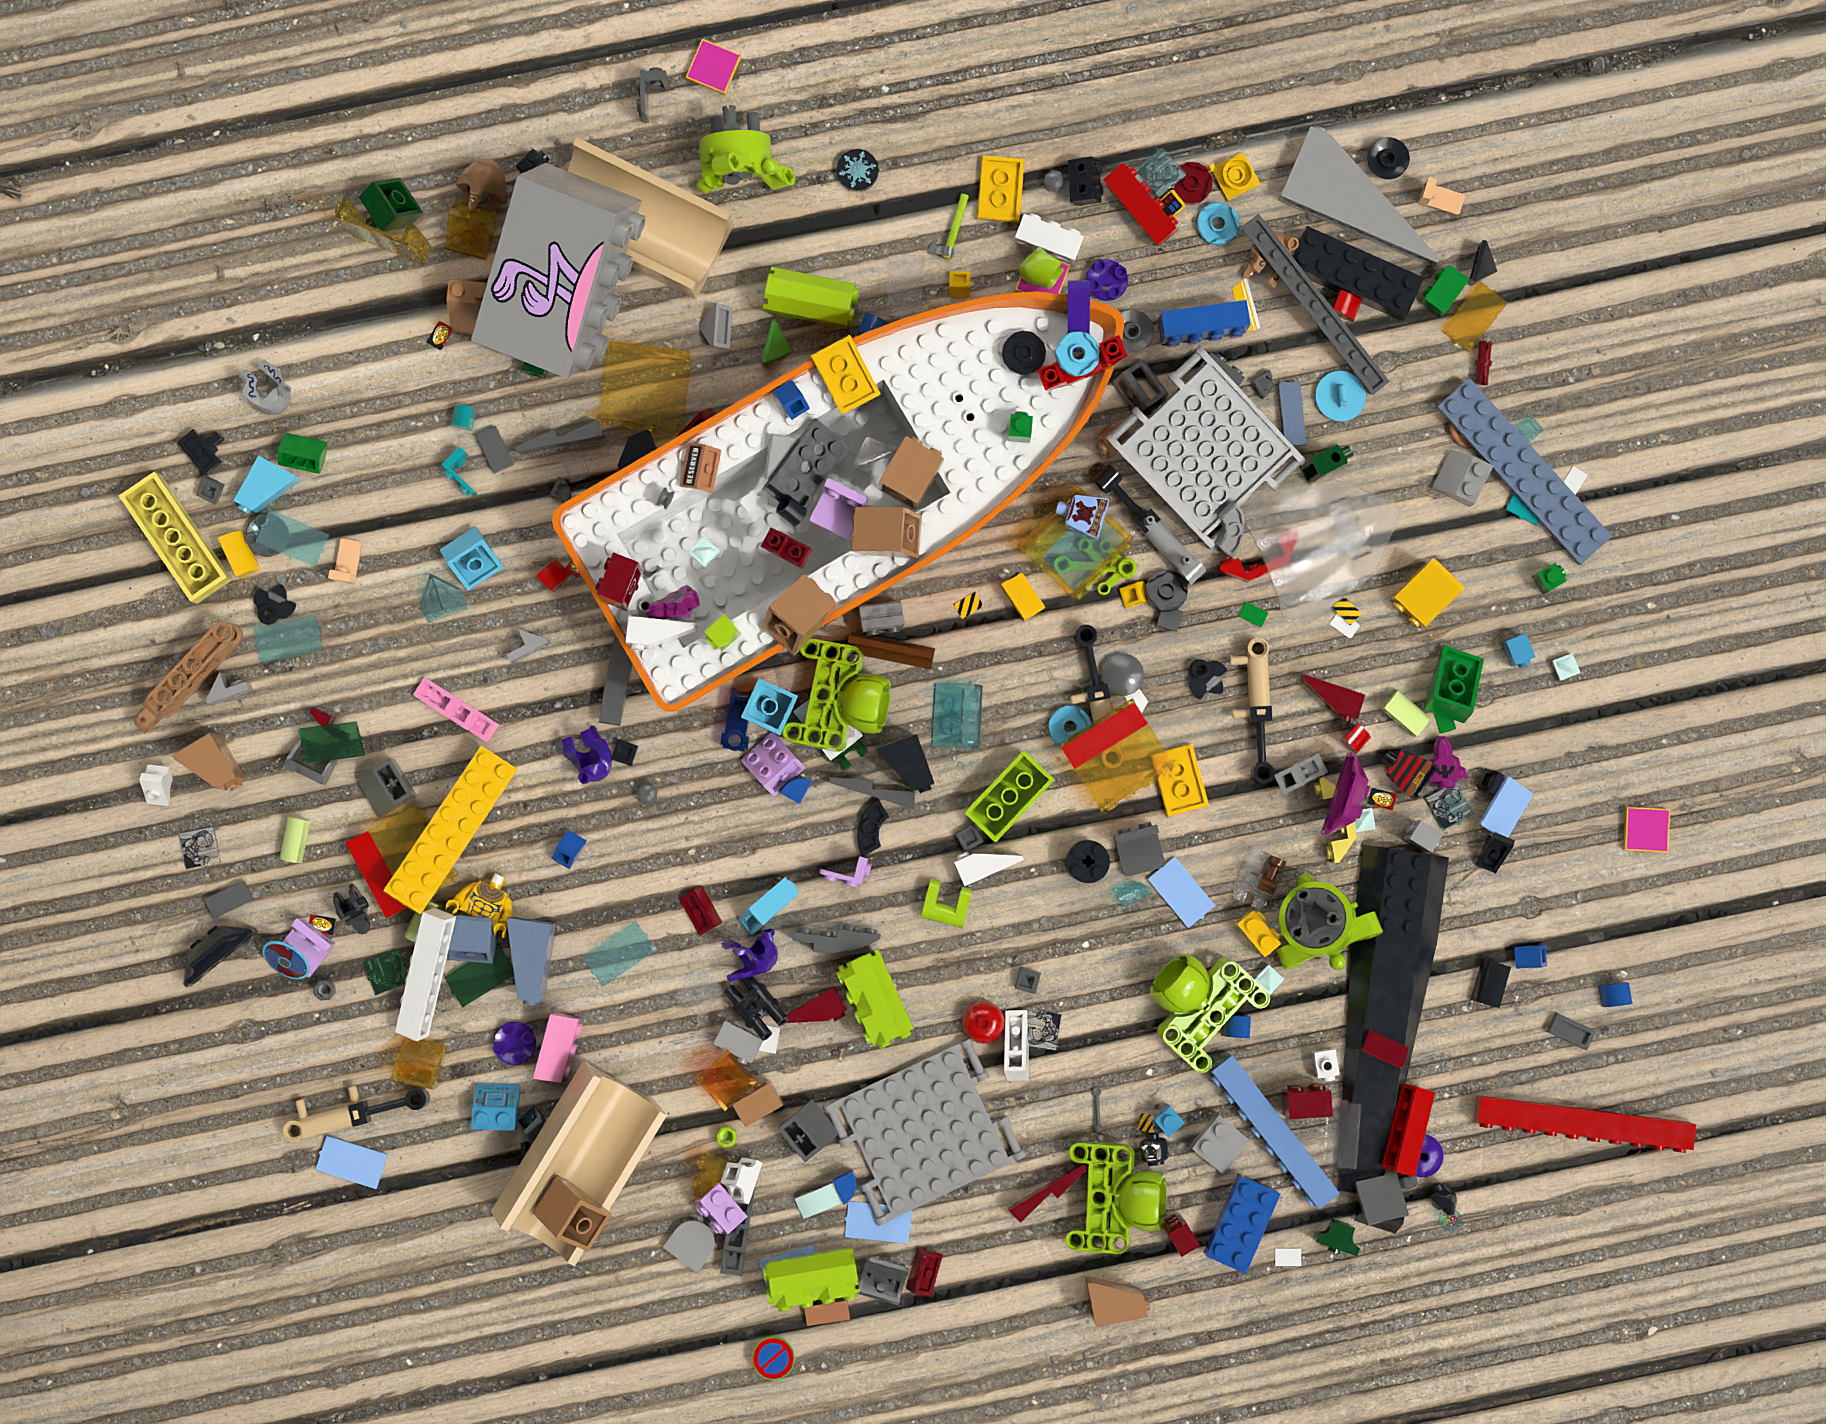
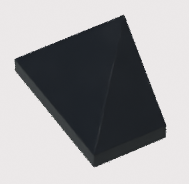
M1482 240L1478 244L1468 282L1470 286L1497 272L1486 240Z

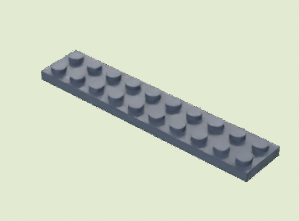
M1470 378L1465 380L1436 407L1481 458L1493 465L1492 470L1578 565L1583 564L1612 537L1608 530Z

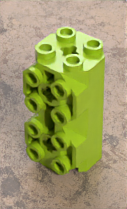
M771 267L764 295L767 303H763V311L775 314L780 318L790 320L797 318L817 322L820 326L830 328H848V325L853 326L855 309H853V304L857 305L859 288H856L855 283Z
M876 949L873 956L869 952L847 962L848 967L846 968L843 964L840 965V971H837V976L841 985L845 983L848 988L845 994L850 1005L855 1003L857 1007L854 1014L858 1023L864 1024L866 1030L863 1031V1035L867 1044L878 1045L879 1049L892 1044L891 1040L896 1037L901 1040L910 1036V1030L914 1029L882 955L879 949Z
M853 1246L767 1261V1265L763 1266L764 1280L769 1282L770 1285L766 1291L768 1304L773 1303V1307H778L779 1312L791 1310V1306L800 1305V1308L813 1306L814 1300H821L822 1304L833 1303L836 1298L842 1297L843 1300H852L856 1298V1293L860 1292Z

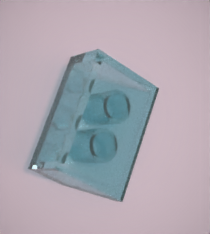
M934 683L931 747L979 749L983 685Z

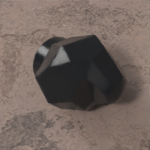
M1445 1183L1429 1190L1432 1195L1430 1199L1433 1207L1443 1210L1449 1216L1455 1213L1457 1196L1455 1192L1447 1188Z

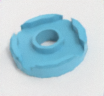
M1221 202L1211 203L1204 207L1197 220V231L1200 237L1208 244L1215 246L1225 245L1232 241L1237 235L1240 226L1236 211ZM1221 219L1224 227L1216 229L1213 227L1212 221Z
M1070 332L1063 336L1057 344L1055 350L1056 362L1066 374L1084 376L1093 371L1099 362V346L1096 340L1088 333ZM1074 348L1082 350V359L1077 360L1073 357L1072 351Z
M1075 706L1059 708L1052 714L1049 721L1050 736L1061 747L1091 730L1089 716L1082 709ZM1072 721L1075 723L1076 729L1073 733H1067L1064 730L1065 722Z

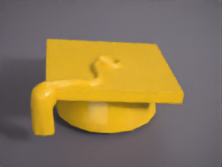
M1244 152L1216 166L1214 163H1211L1207 167L1208 171L1213 173L1227 201L1260 185Z

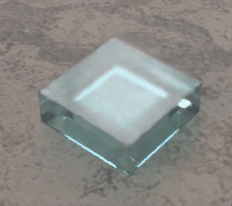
M1531 414L1514 427L1528 443L1544 431Z

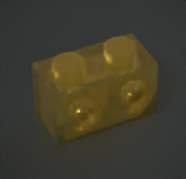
M709 1151L706 1157L701 1156L698 1168L702 1170L699 1178H694L691 1188L695 1190L693 1196L702 1198L721 1182L729 1157Z

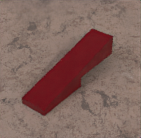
M1080 1163L1008 1207V1211L1021 1223L1051 1193L1058 1199L1088 1169V1166L1085 1163Z

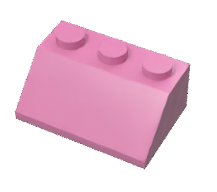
M559 1012L550 1014L533 1078L562 1083L565 1078H569L572 1067L569 1066L570 1057L574 1058L577 1045L574 1044L576 1036L579 1037L582 1031L583 1024H580L581 1018Z

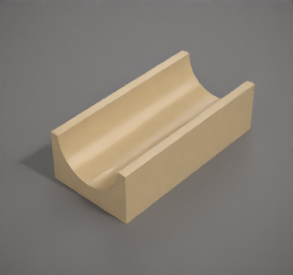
M576 137L573 143V155L568 172L642 200L638 213L646 216L645 226L637 241L630 239L626 251L627 255L633 257L632 269L696 300L734 226L731 213Z
M583 1061L491 1210L499 1227L507 1232L510 1228L531 1235L555 1250L567 1263L575 1266L584 1250L556 1238L533 1212L556 1176L573 1183L609 1211L666 1118V1113L655 1100Z

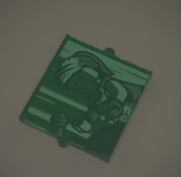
M399 948L363 962L368 975L367 980L370 981L375 996L405 984V979L408 975L407 963H404Z

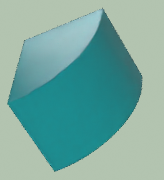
M455 405L451 427L472 431L476 410L472 406Z

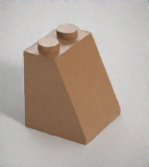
M448 280L446 301L453 332L473 334L487 283Z
M905 436L881 476L878 489L916 511L942 466L944 458L937 449L924 447L922 445L923 442L918 438Z
M855 507V513L852 517L853 535L850 540L852 551L861 555L919 559L922 515L905 507Z
M803 574L769 606L761 627L795 656L833 614L837 602L829 593H825L818 587L813 579Z
M208 733L172 755L174 760L217 789L236 790L243 785L241 782L246 779L223 738L218 734Z
M556 1176L533 1212L556 1238L587 1252L612 1215L573 1183Z
M1092 1276L1085 1277L1093 1321L1096 1327L1148 1317L1147 1311L1150 1310L1149 1299L1146 1294L1142 1293L1140 1288Z

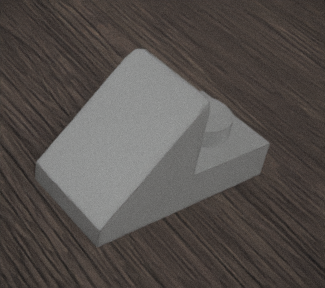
M518 629L525 645L518 644L510 648L511 652L506 655L509 661L514 664L550 645L551 642L544 637Z
M219 673L206 699L207 704L214 705L252 692V685L249 682L238 680L230 683L231 687H229L226 675Z

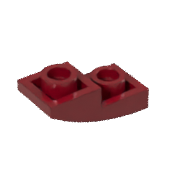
M770 527L760 546L803 569L813 550L811 547L792 539L790 536Z

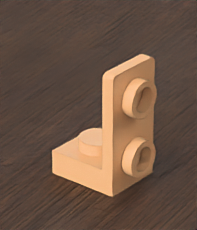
M1428 177L1423 185L1418 203L1459 215L1465 195L1436 186L1437 179Z
M341 539L335 570L329 571V579L355 584L362 549L361 542Z

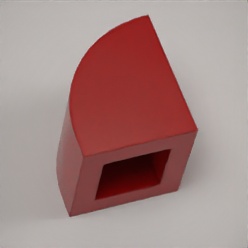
M1340 290L1332 308L1340 318L1354 323L1362 302L1353 294Z
M554 560L536 576L552 592H555L572 574L558 560Z
M1356 723L1340 740L1357 754L1371 739V736L1359 723Z

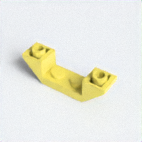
M1324 777L1316 778L1317 783H1314L1316 796H1319L1320 800L1332 798L1336 785ZM1354 822L1339 829L1340 834L1344 835L1345 839L1328 842L1329 846L1326 847V854L1332 863L1340 862L1356 839Z

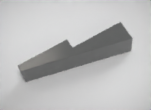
M595 420L561 436H558L555 429L517 445L515 448L519 454H526L606 439L600 423L598 420Z
M830 777L829 783L914 809L915 792L873 789V780Z

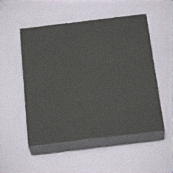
M1397 1173L1354 1183L1366 1226L1409 1216Z

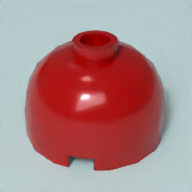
M990 1001L974 1002L966 1008L963 1014L962 1026L964 1033L976 1043L987 1044L994 1042L1001 1036L1004 1030L1005 1019L1003 1013L996 1004Z

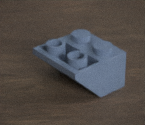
M456 915L448 950L450 960L493 963L497 938L496 935H493L494 925L492 918Z

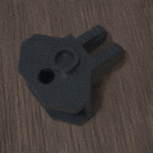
M354 884L349 885L350 890L348 894L350 897L344 899L338 892L334 893L333 903L339 919L345 921L348 926L353 924L359 934H367L370 931V921L367 917L369 904L366 898L362 896L358 887Z

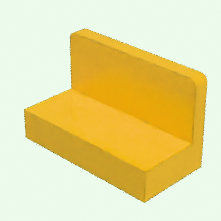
M1023 573L1001 584V588L1024 622L1045 608Z

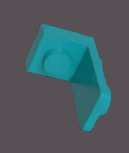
M459 446L441 464L445 468L443 473L452 481L456 479L461 484L458 487L467 496L471 493L475 497L477 493L454 471L456 468L460 469L467 462L466 458L469 456Z

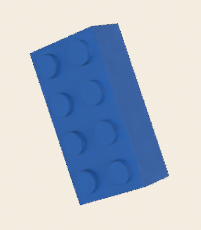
M1247 300L1161 312L1158 318L1161 345L1167 344V347H1176L1180 345V342L1197 344L1202 339L1218 341L1223 336H1230L1232 339L1243 337V334L1250 327Z
M1238 1173L1203 1253L1205 1256L1246 1274L1281 1194L1273 1188Z

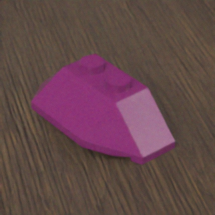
M1350 751L1346 754L1321 835H1330L1355 822L1356 818L1359 819L1363 811L1361 803L1363 798L1367 797L1370 786L1367 785L1369 780L1354 752Z

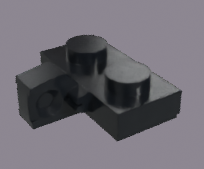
M192 429L177 442L204 475H208L222 463L216 452L219 450L217 446L225 438L217 431L210 437L207 435L201 437L195 429Z

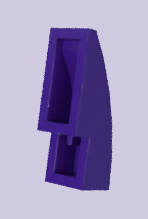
M1068 280L1067 334L1077 331L1090 335V280ZM1074 348L1072 352H1082V350Z

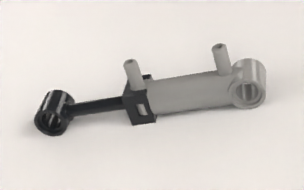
M1108 464L1093 477L1095 484L1105 494L1112 490L1139 519L1134 524L1135 528L1149 539L1176 569L1177 573L1184 578L1186 583L1192 585L1206 572L1205 567L1165 527L1152 509L1144 513L1118 485L1123 480L1120 474Z

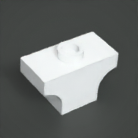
M148 765L146 772L141 773L139 781L147 804L169 806L170 787L173 780L169 767Z
M741 1158L738 1164L727 1162L720 1183L728 1188V1193L735 1202L749 1204L762 1162L747 1158Z

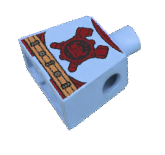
M1074 495L1071 505L1059 501L1056 514L1067 517L1066 528L1097 542L1109 506V499Z

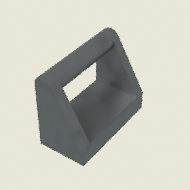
M1144 359L1122 372L1113 381L1131 408L1137 407L1142 413L1169 394ZM1139 368L1159 394L1153 399L1148 397L1132 375Z
M300 736L283 766L315 782L326 785L337 764L340 753L304 736ZM302 746L331 759L323 773L295 761Z

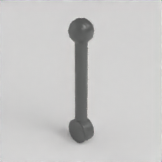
M1095 1087L1092 1091L1095 1095L1096 1126L1094 1130L1097 1133H1101L1103 1130L1100 1124L1099 1095L1101 1094V1089Z

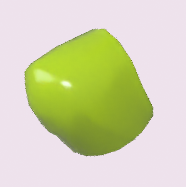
M1041 247L1032 252L1018 269L1021 277L1027 283L1046 289H1051L1064 271L1060 267L1061 261L1051 256Z

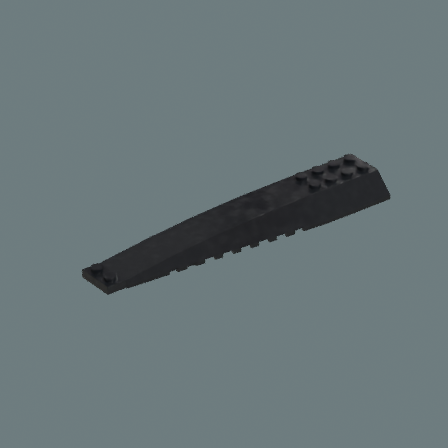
M1363 845L1355 903L1358 905L1355 908L1356 918L1370 912H1375L1383 933L1369 939L1356 941L1350 945L1346 1046L1338 1167L1340 1168L1337 1183L1338 1191L1356 1193L1355 1182L1384 1176L1386 1169L1381 1167L1402 1083L1406 1084L1437 946L1449 857ZM1369 1030L1409 1047L1402 1069L1360 1050Z

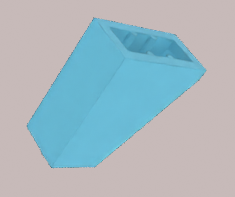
M258 456L233 501L239 503L237 508L248 514L251 510L258 513L299 483L300 478Z
M784 877L753 904L738 921L752 936L799 894L796 885Z

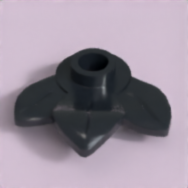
M283 585L274 587L268 593L258 588L254 595V604L258 608L257 616L263 624L271 625L278 619H286L296 609V603L287 601V592ZM271 610L272 616L267 618L266 612Z
M1202 659L1193 661L1189 666V674L1192 677L1189 687L1192 694L1200 700L1206 691L1212 694L1223 693V682L1220 676L1226 673L1227 668L1219 661L1208 663ZM1197 666L1203 668L1202 674L1196 673Z

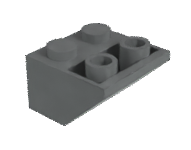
M389 758L371 769L357 781L379 818L417 796L400 766L393 758Z
M813 1099L778 1127V1130L805 1163L839 1134L832 1122Z

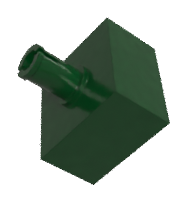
M401 178L372 182L358 197L370 214V217L365 222L366 225L372 222L368 225V228L371 230L379 228L381 232L408 228L423 213Z

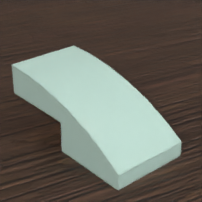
M833 1182L795 1198L803 1219L842 1203Z

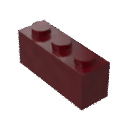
M1172 1214L1164 1220L1163 1228L1181 1257L1200 1246L1180 1214L1177 1216Z

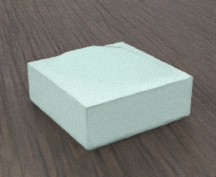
M703 536L688 553L706 568L720 551Z
M1573 653L1551 661L1559 681L1580 673Z
M1372 808L1363 809L1361 817L1359 819L1356 818L1354 822L1356 832L1376 829Z
M1269 964L1254 978L1269 995L1284 980Z

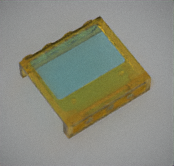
M343 197L342 201L337 203L335 217L353 237L424 265L431 249V244L415 225L408 223L400 239L364 224L365 218L348 198Z
M1076 485L1060 502L1071 505L1074 495H1089ZM1057 504L1017 547L1023 555L1026 554L1056 582L1074 602L1077 598L1080 600L1088 592L1086 588L1091 583L1095 585L1103 577L1101 573L1106 568L1111 569L1118 560L1116 558L1121 552L1125 554L1133 546L1131 543L1133 537L1106 512L1098 541L1094 542L1066 528L1067 517L1056 514Z

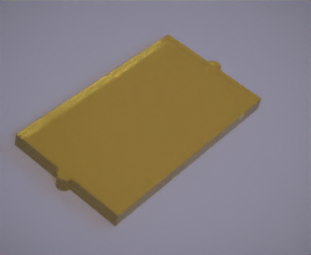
M1479 282L1442 329V332L1451 338L1454 344L1457 343L1470 352L1508 302L1498 296L1495 290H1491Z

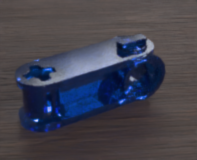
M732 688L725 733L722 732L720 745H723V749H728L732 752H744L745 749H748L750 736H747L749 721L741 718L753 690L745 692ZM738 735L741 738L738 746L733 747L730 745L729 739L731 736Z

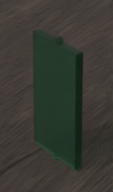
M357 721L298 729L302 743L300 747L303 748L307 763L366 755L362 743L363 737L360 735Z
M497 944L493 963L468 962L444 978L452 989L451 994H455L463 1008L512 978L514 970L510 957H507L500 944Z

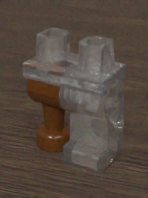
M1251 845L1248 846L1232 885L1235 887L1232 898L1243 903L1247 893L1254 895L1250 906L1262 911L1266 903L1272 900L1276 890L1275 879L1278 870L1284 869L1286 861L1271 855L1268 860L1271 866L1266 875H1263L1260 872L1269 853Z

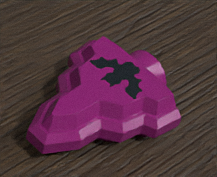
M688 585L682 586L679 590L668 594L665 598L649 604L646 615L648 618L661 620L670 617L674 619L691 617L693 609L700 606L699 596L692 587Z
M1446 736L1437 737L1433 747L1434 756L1429 761L1439 766V768L1428 783H1437L1438 789L1454 788L1456 781L1468 779L1466 769L1461 766L1459 758L1453 755L1452 746Z

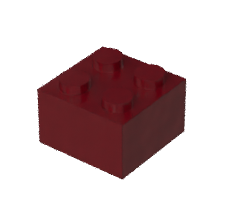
M613 552L612 557H608L605 562L604 570L606 572L603 578H599L595 590L602 602L627 611L643 569L638 561Z
M1322 1083L1309 1084V1088H1303V1086L1298 1084L1287 1085V1089H1282L1283 1115L1288 1119L1333 1117L1332 1093Z

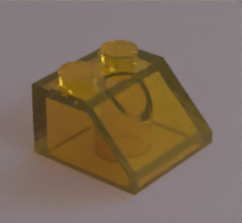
M455 201L448 213L445 249L486 260L496 228L497 211L478 206L474 212L470 213L467 203Z

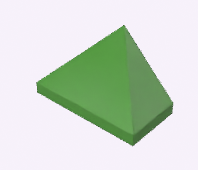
M776 321L771 322L761 360L763 366H768L792 352Z

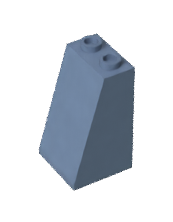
M517 917L508 918L507 926L517 999L523 1000V1004L526 1005L539 1004L546 997L556 923Z

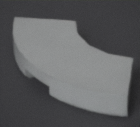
M1234 500L1218 515L1222 521V532L1216 544L1228 557H1233L1236 554L1244 538V514Z

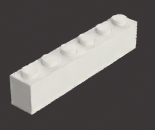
M432 908L423 911L419 918V930L414 939L415 947L410 958L411 965L405 979L406 986L401 997V1008L396 1018L397 1026L395 1030L396 1033L412 1040L419 1041L429 1036L456 916Z

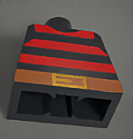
M1402 750L1398 756L1389 751L1383 758V762L1390 766L1386 775L1407 796L1414 800H1417L1439 768V766L1406 750Z

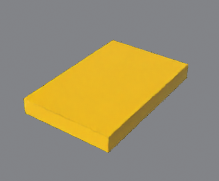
M982 155L977 220L1019 223L1025 159Z
M850 335L811 355L841 415L881 395Z
M1193 744L1150 755L1167 817L1209 806Z

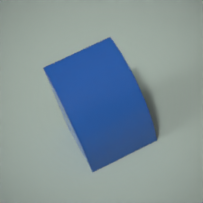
M866 312L858 330V335L889 323L876 315Z
M793 380L788 381L773 391L791 420L810 409L803 394Z
M808 779L792 780L785 785L781 794L800 804L812 781Z
M568 830L556 846L551 859L570 869L583 850L587 840Z
M1546 945L1514 947L1516 969L1542 968L1547 966Z
M1617 982L1598 986L1602 1007L1633 1004L1629 982Z
M1232 1015L1222 1026L1221 1036L1250 1039L1251 1017Z
M853 1170L833 1178V1183L843 1205L851 1200L856 1190L857 1181Z

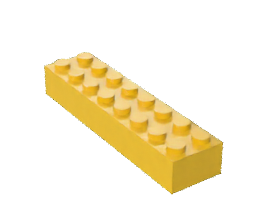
M480 746L383 892L421 916L518 769L488 749Z

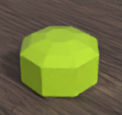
M731 1126L721 1127L716 1134L717 1143L723 1148L732 1147L737 1140L736 1130Z

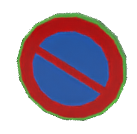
M777 1336L766 1337L759 1341L752 1354V1364L755 1371L761 1377L768 1380H779L787 1376L795 1362L794 1350L790 1343Z

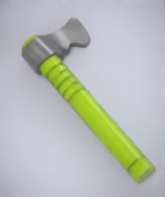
M960 195L946 245L937 247L933 242L927 251L928 254H937L947 260L952 259L955 250L954 245L969 198L968 195Z

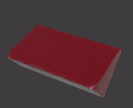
M703 886L679 898L699 936L722 924V920Z
M1369 1030L1360 1050L1402 1069L1409 1047Z
M918 1247L906 1289L915 1294L931 1297L943 1254Z

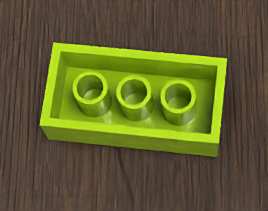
M1023 750L964 814L996 843L1055 779Z

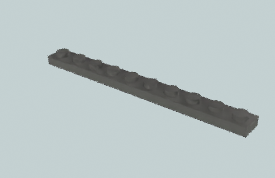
M1257 214L1244 224L1241 229L1371 395H1374L1390 381L1262 217Z

